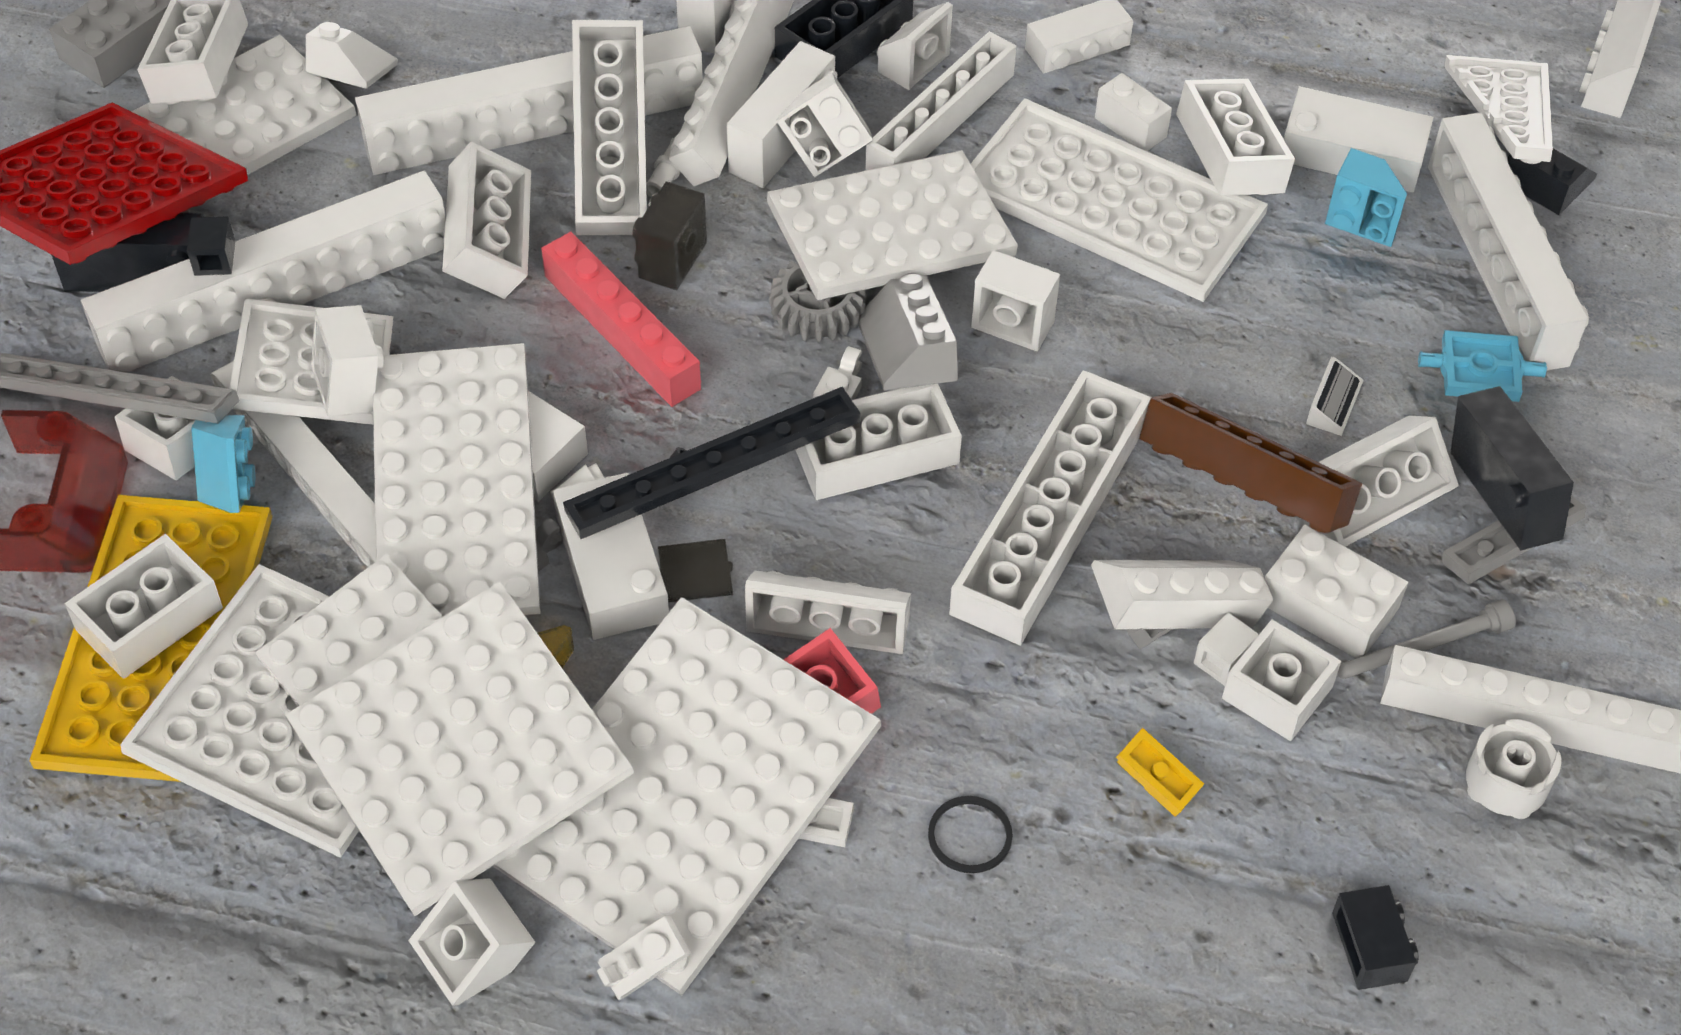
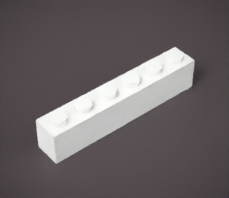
M990 31L882 128L873 137L871 142L866 144L865 171L926 158L1014 76L1016 45Z

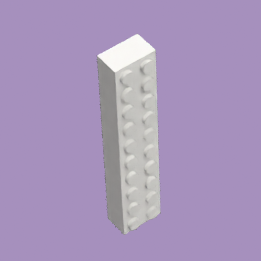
M688 26L643 36L645 116L691 106L695 99L694 94L703 81L702 53L691 27ZM573 51L355 97L364 145L373 175L455 158L470 142L491 150L573 132Z
M424 170L235 241L232 274L194 276L190 259L81 299V303L97 348L108 370L130 372L136 368L240 329L245 298L303 305L319 297L443 250L445 235L443 200Z

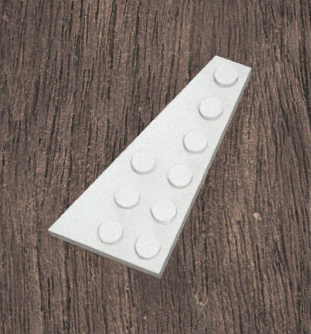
M1446 55L1445 69L1479 113L1482 112L1487 124L1493 128L1494 133L1512 157L1529 164H1537L1541 161L1550 162L1553 147L1548 64Z

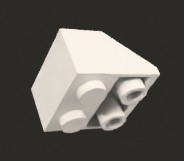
M833 72L804 90L776 119L814 178L873 140L869 127Z

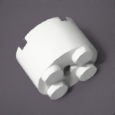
M1510 719L1506 720L1505 724L1496 726L1492 724L1488 726L1480 735L1466 769L1467 792L1472 800L1481 803L1493 812L1517 819H1525L1545 802L1560 772L1562 761L1559 750L1556 752L1551 743L1552 738L1544 729L1525 720Z

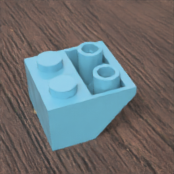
M1353 148L1350 149L1337 174L1325 221L1326 225L1389 247L1392 246L1407 193L1385 159Z
M226 415L218 424L195 420L191 428L197 499L199 502L229 513H240L244 501L250 499V487H255L256 482L255 465L248 464V451H252L253 448L252 428L245 427V415Z

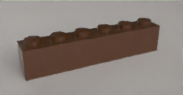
M1167 393L1150 399L1139 439L1152 445L1151 448L1155 452L1173 455L1181 459L1184 466L1194 470H1203L1213 475V479L1218 483L1234 485L1244 490V494L1253 500L1266 501L1275 505L1279 513L1290 517H1299L1309 522V526L1318 532L1330 533L1349 525L1362 486L1361 482L1174 393Z

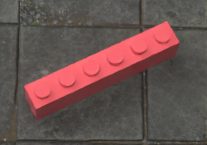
M571 231L541 247L545 277L671 407L701 390L700 361Z

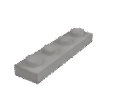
M1571 496L1566 528L1585 518L1586 506L1573 496ZM1498 520L1443 551L1442 563L1469 585L1531 548L1520 551Z

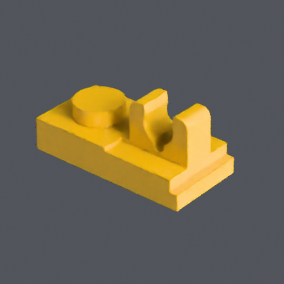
M1143 727L1116 756L1118 759L1117 763L1174 817L1185 808L1204 785L1196 775Z

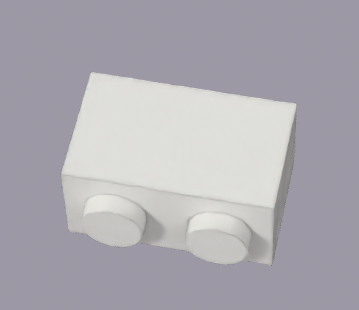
M1121 73L1099 88L1095 119L1130 144L1149 151L1167 138L1172 107Z

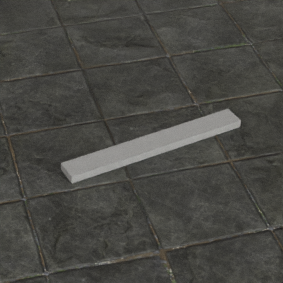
M0 353V388L217 424L240 401L236 390Z

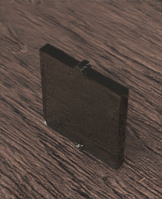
M725 539L658 546L659 570L667 591L668 603L678 602L681 597L685 600L733 595L730 572L733 570V563L728 561Z

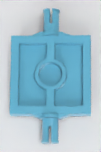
M1445 330L1442 337L1441 354L1420 351L1418 356V367L1440 368L1444 377L1446 396L1458 397L1500 386L1511 401L1519 402L1523 393L1522 377L1535 376L1545 378L1547 371L1546 362H1532L1523 359L1519 351L1518 336Z

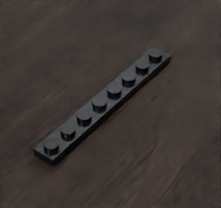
M842 386L564 501V511L580 539H584L860 423L861 413Z

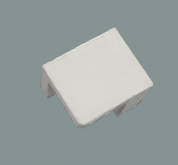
M1228 612L1198 642L1194 664L1225 686L1229 671L1258 637V633Z

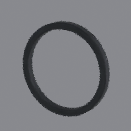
M961 796L951 799L935 811L929 823L928 840L932 852L944 865L959 872L980 873L996 867L1005 859L1012 844V826L1007 815L995 803L981 797ZM964 804L979 805L992 811L1001 820L1006 832V842L1001 852L992 860L978 865L961 864L948 858L938 847L934 835L936 823L946 811Z

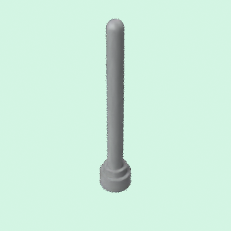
M1500 599L1487 604L1485 609L1480 611V615L1395 645L1427 651L1484 630L1489 633L1495 632L1499 634L1515 627V615L1510 604L1506 600ZM1395 645L1341 663L1337 675L1342 679H1347L1387 665Z

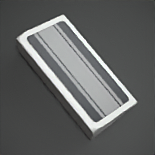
M1331 356L1311 405L1306 424L1342 436L1363 384V379L1335 357Z

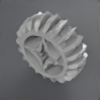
M789 261L787 269H779L777 278H773L771 293L769 294V304L771 305L773 319L778 320L780 329H788L791 337L801 334L804 342L809 337H815L819 343L822 337H828L834 341L836 333L846 336L849 328L857 327L859 316L865 311L867 294L865 290L817 300L799 264Z

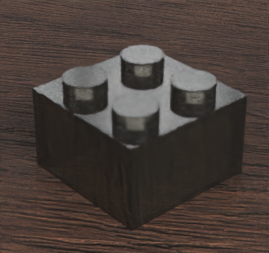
M666 181L658 194L654 193L652 195L647 211L643 217L637 218L632 230V236L636 242L634 261L637 262L638 278L676 291L678 290L707 243L704 193Z

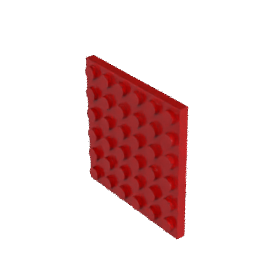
M112 102L0 150V226L69 265L80 263L94 253L112 248L118 242L132 235L144 233L149 227L165 220H171L177 214L187 209L201 206L207 200L221 193L232 191L234 187L248 181L247 169Z

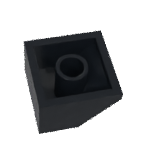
M1554 148L1550 162L1541 161L1537 164H1529L1520 159H1514L1510 153L1508 156V164L1513 174L1518 176L1524 195L1557 215H1560L1597 176V173Z

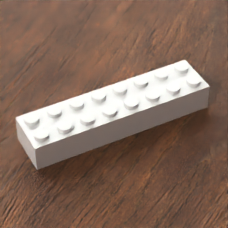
M1482 112L1442 118L1428 169L1510 336H1518L1519 351L1525 361L1546 362L1547 370L1570 367L1575 352L1579 348V342L1584 329L1589 322L1587 309L1579 302L1575 294L1573 282L1564 273L1559 255L1553 251L1549 244L1545 228L1540 226L1534 215L1532 203L1526 199L1518 176L1513 174L1508 164L1507 155L1504 150L1500 149L1495 139L1494 130L1491 126H1488Z
M1083 370L952 586L949 615L1021 646L1138 442L1152 397Z

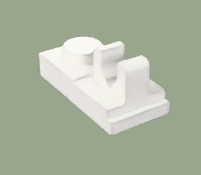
M663 916L600 958L598 964L601 968L597 970V973L604 986L611 987L617 999L622 1000L692 953L672 917Z

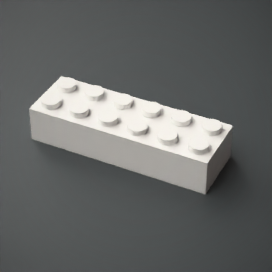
M572 20L576 235H646L647 196L643 20Z

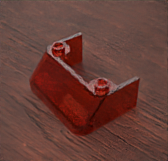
M2 410L1 417L16 453L60 454L48 503H33L19 508L12 516L9 529L0 528V571L68 573L93 571L117 496L121 494L128 459L123 446L64 411Z

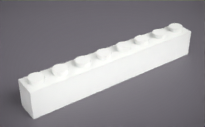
M736 0L732 16L725 24L724 34L715 47L716 52L711 63L705 69L704 79L694 94L695 99L690 110L684 116L685 121L679 134L673 141L674 146L668 157L693 186L720 176L728 157L727 122L756 91L775 47V26L787 18L794 0Z
M1394 646L1385 671L1380 704L1487 728L1494 724L1493 726L1505 724L1506 720L1510 719L1525 720L1544 729L1552 738V744L1681 774V710L1403 646Z

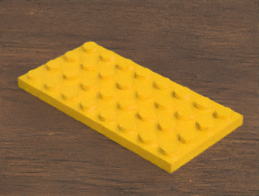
M129 495L117 496L87 587L166 534L214 580L223 608L124 679L87 643L74 627L29 760L33 769L181 782L122 754L120 744L260 563L273 518L270 507L243 505L240 513H229L199 501Z

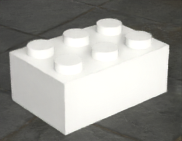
M1307 525L1302 527L1265 576L1266 583L1273 597V601L1268 609L1354 658L1366 655L1399 610L1408 585V581Z
M166 534L64 603L75 630L123 679L223 608L214 580Z

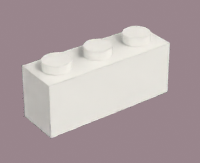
M1100 0L1027 24L1025 50L1044 74L1129 46L1133 19L1118 0Z

